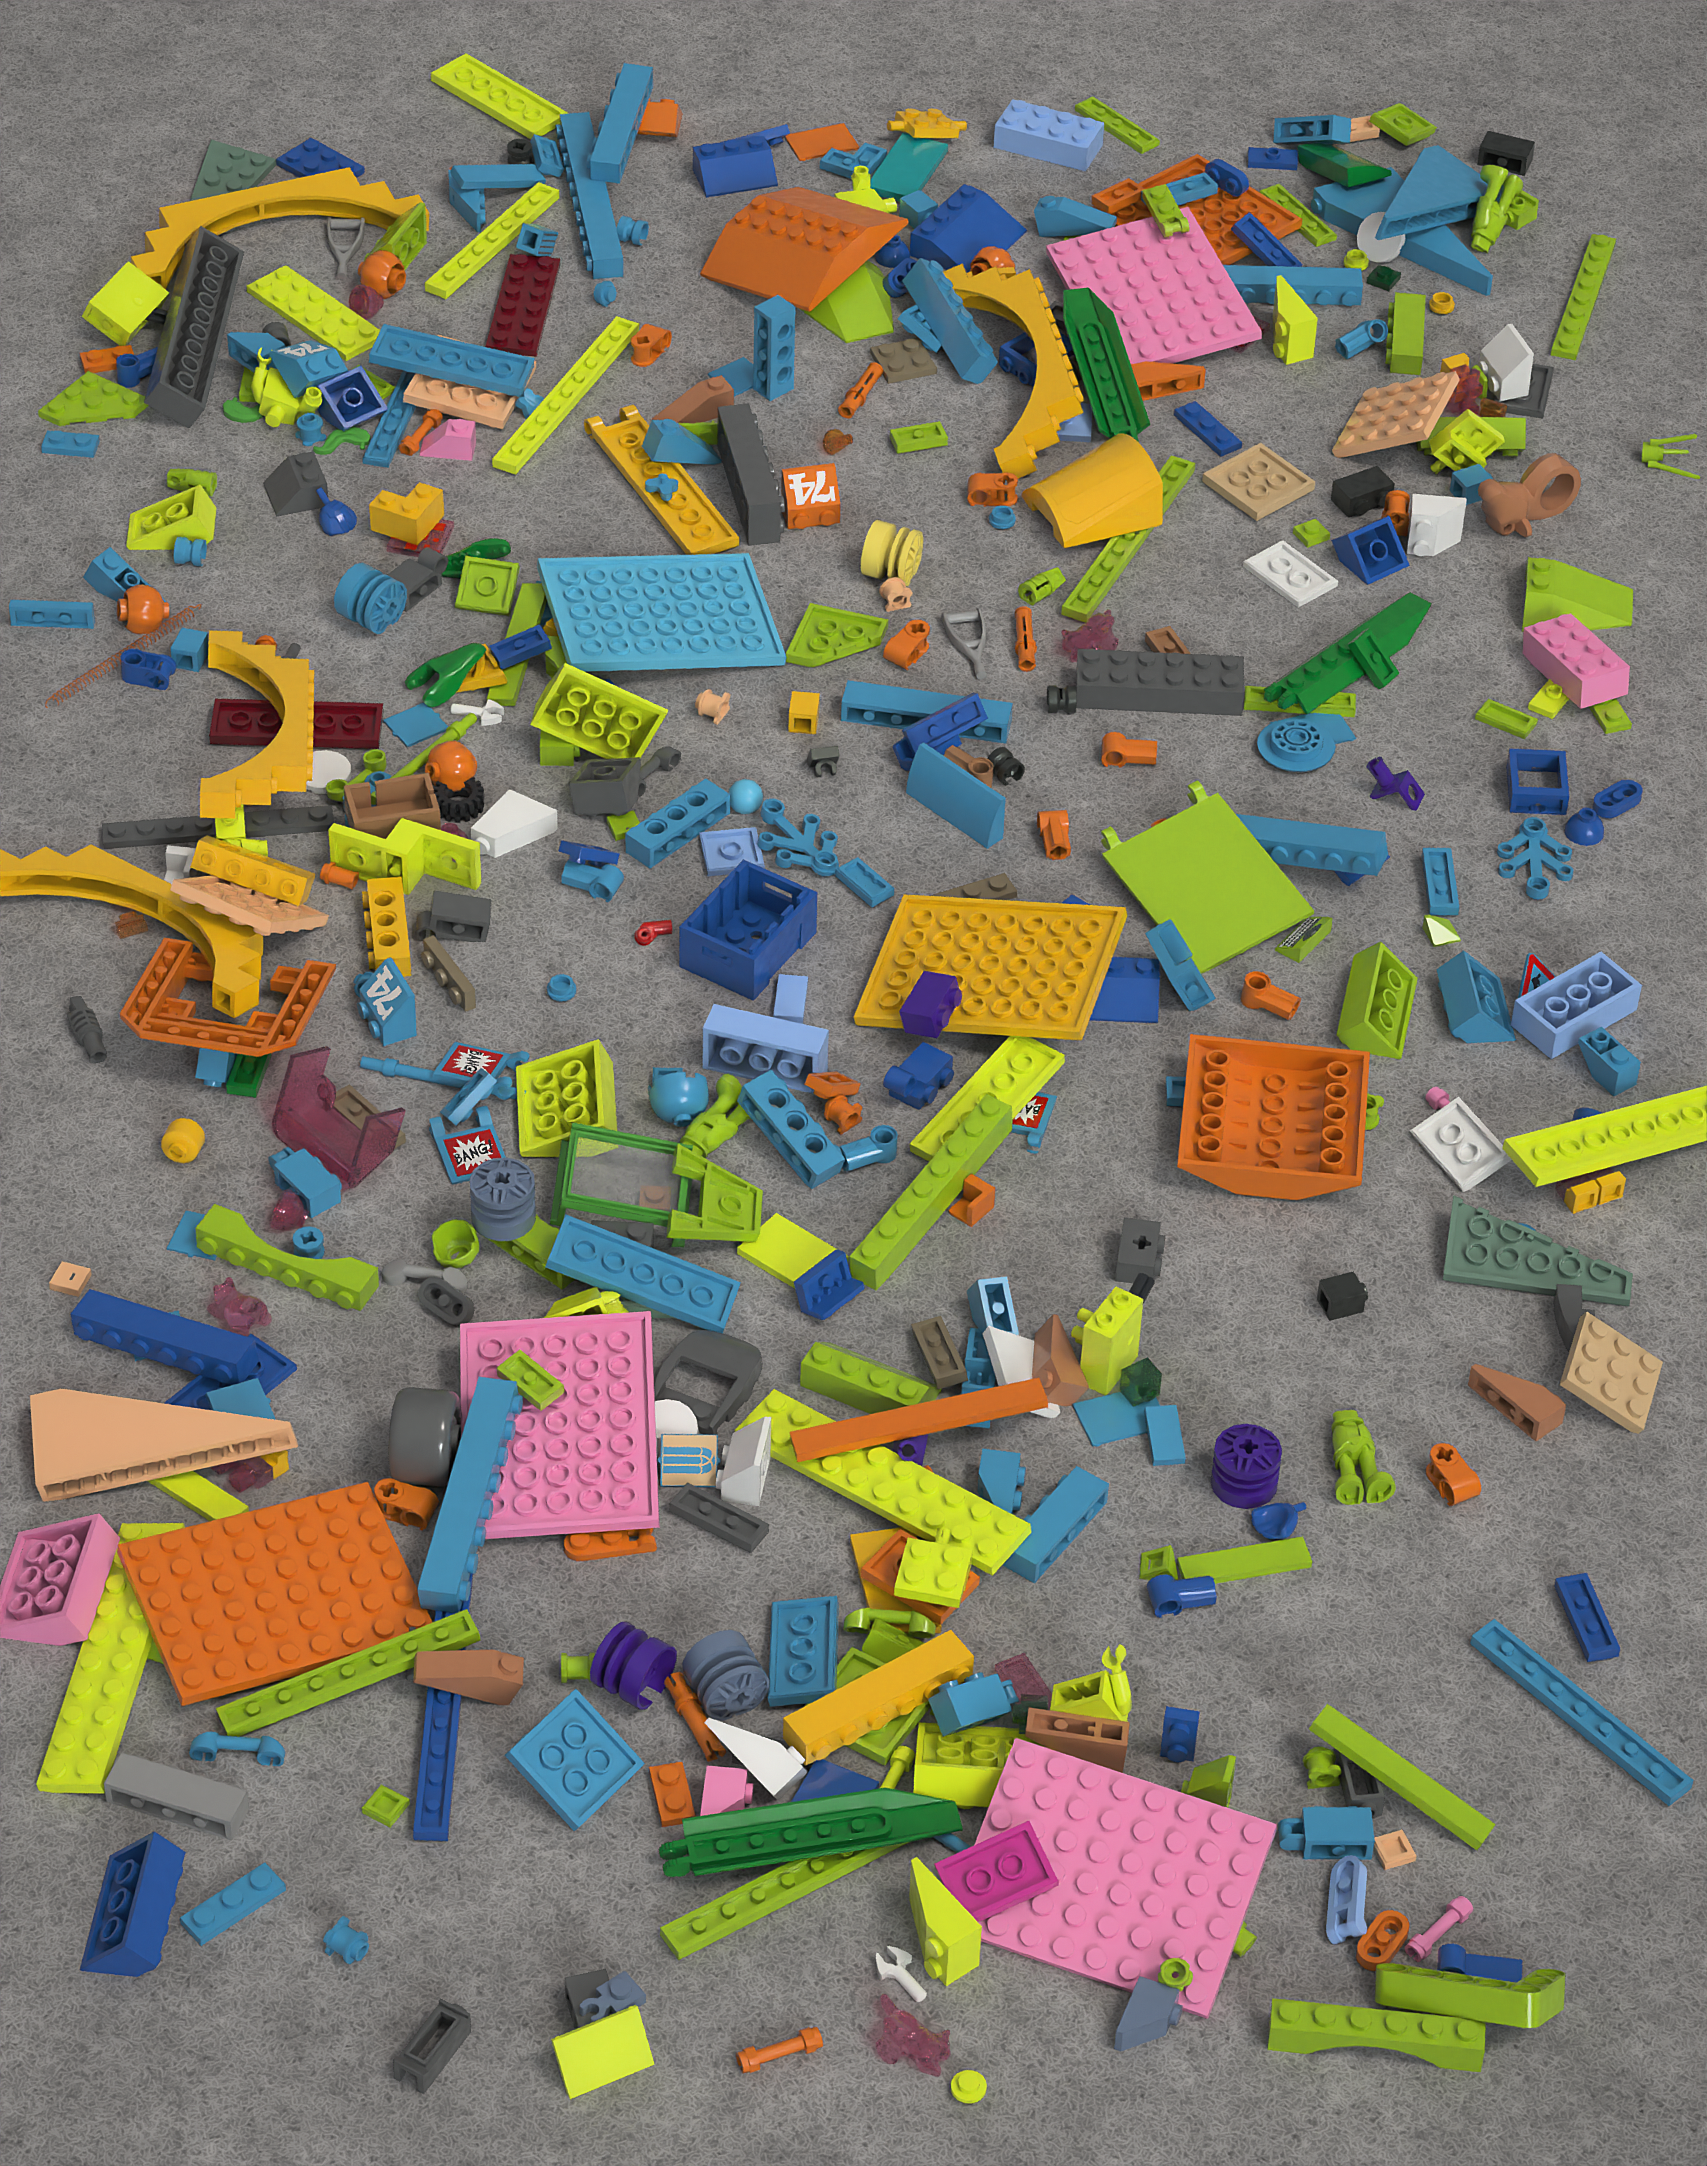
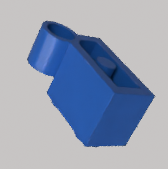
M922 1042L899 1067L892 1066L888 1070L883 1086L889 1089V1096L920 1110L926 1102L931 1104L934 1101L942 1085L948 1086L954 1076V1070H952L953 1056Z
M1445 1944L1438 1949L1437 1970L1517 1983L1522 1979L1523 1960L1467 1954L1464 1947L1458 1944Z

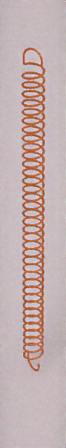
M188 606V608H185L184 611H181L176 616H173V618H170L169 621H165V623H162L157 628H154V630H151L150 633L143 635L142 638H139L134 643H131V645H137V641L138 645H140V639H142V642L144 640L148 645V642L146 641L147 638H149L147 636L148 634H150V637L152 635L156 642V638L153 634H151V632H155L160 640V636L158 634V630L160 629L158 628L161 627V630H163V627L166 630V625L170 628L169 625L170 623H172L170 620L172 619L174 623V617H176V619L178 620L177 617L179 614L180 617L182 615L186 620L185 622H187V619L184 616L185 613H187L185 610L188 609L189 613V607L193 606ZM128 645L127 648H123V650H120L119 653L112 655L111 658H108L103 663H100V665L103 664V666L105 667V662L107 661V664L109 665L110 663L114 669V666L111 662L114 661L117 665L116 667H118V664L115 661L117 660L116 655L119 654L120 657V652H124V649L128 650L129 646L130 648H135L131 645ZM97 665L96 668H92V670H89L88 673H84V675H81L80 678H77L72 683H69L64 688H61V690H66L71 697L70 692L67 689H65L66 687H68V689L70 690V684H72L73 688L75 686L78 690L77 692H79V689L76 686L78 685V679H80V682L82 680L85 683L84 680L85 678H87L85 674H88V677L90 675L94 682V678L92 675L95 672L93 671V669H95L97 672V667L99 666L100 670L102 668L105 674L106 671L102 666ZM58 690L56 693H53V695L50 698H53V700L55 698L57 700L59 696L62 699V697L59 694H57L58 692H60V694L62 695V691Z

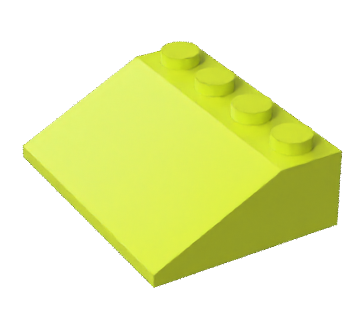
M564 663L546 685L538 699L530 725L605 759L641 758L667 715L668 710Z
M599 1039L516 1066L519 1149L522 1157H559L561 1141H568L572 1123L617 1131L613 1061ZM578 1137L576 1157H593L618 1149V1144Z
M919 1722L913 1793L952 1800L956 1802L957 1808L970 1809L974 1806L989 1807L1015 1738L1042 1747L1045 1746L1026 1737V1729L977 1726L943 1737L938 1723Z

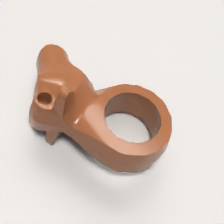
M1547 453L1539 457L1527 468L1519 483L1497 482L1494 479H1486L1480 483L1478 488V494L1482 498L1481 508L1486 515V523L1500 535L1507 536L1516 531L1525 538L1532 535V528L1528 520L1546 519L1566 510L1577 497L1581 486V477L1578 469L1556 453ZM1556 477L1551 487L1543 493L1547 484Z

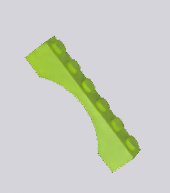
M547 636L552 649L547 650L545 653L546 674L551 678L554 677L564 663H567L559 636ZM541 730L540 766H574V757H580V747Z
M217 1204L211 1207L195 1228L197 1248L201 1249L205 1254L217 1255V1257L227 1260L233 1265H240L255 1271L261 1276L277 1279L289 1287H298L306 1290L317 1298L324 1297L335 1301L345 1309L353 1308L361 1311L379 1287L378 1267L352 1257L312 1259L283 1252L259 1238L247 1225L242 1214Z
M1272 1998L1267 2050L1310 2054L1336 2047H1379L1417 2056L1433 2063L1439 2068L1481 2072L1485 2053L1486 2022L1458 2017Z

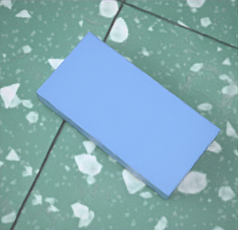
M779 974L774 1018L803 1024L808 976Z

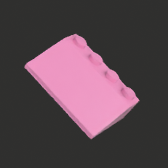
M99 1513L18 1532L0 1584V1638L57 1646L88 1639V1634L91 1630L105 1582L120 1541V1537Z

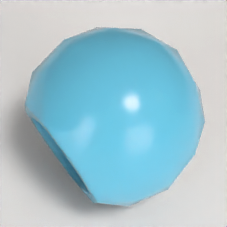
M742 779L736 781L728 792L730 794V807L735 812L750 814L757 811L762 805L764 797L762 789L753 780Z

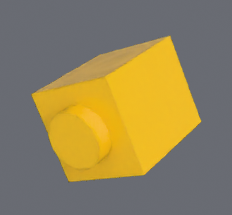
M792 691L788 732L816 734L820 693Z

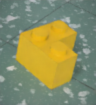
M420 482L407 497L382 490L369 504L371 530L419 545L444 516L443 490Z

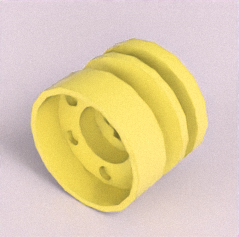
M880 520L874 521L868 531L862 550V574L882 579L887 573L888 579L898 577L905 582V586H909L910 580L916 574L920 565L923 550V533L915 529L910 532L909 528L902 527L897 534L896 525Z

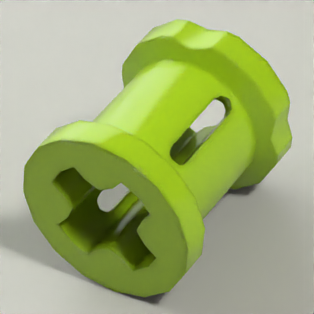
M590 1652L588 1656H568L567 1653H561V1683H567L568 1680L588 1679L592 1683L590 1680V1669L595 1652Z

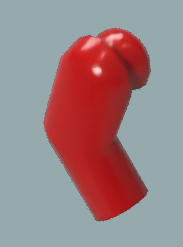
M671 920L644 922L634 934L635 941L641 946H646L658 935L672 934Z

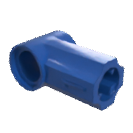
M158 347L139 355L123 354L117 357V383L125 388H132L140 383L141 378L151 374Z
M1159 1575L1147 1583V1591L1154 1613L1158 1618H1162L1164 1614L1173 1613L1174 1616L1178 1615L1185 1608L1216 1604L1215 1582L1210 1575L1175 1580L1170 1575Z

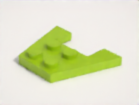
M677 1144L673 1153L672 1173L701 1181L698 1216L671 1209L668 1215L666 1238L756 1242L760 1235L763 1190L686 1147Z

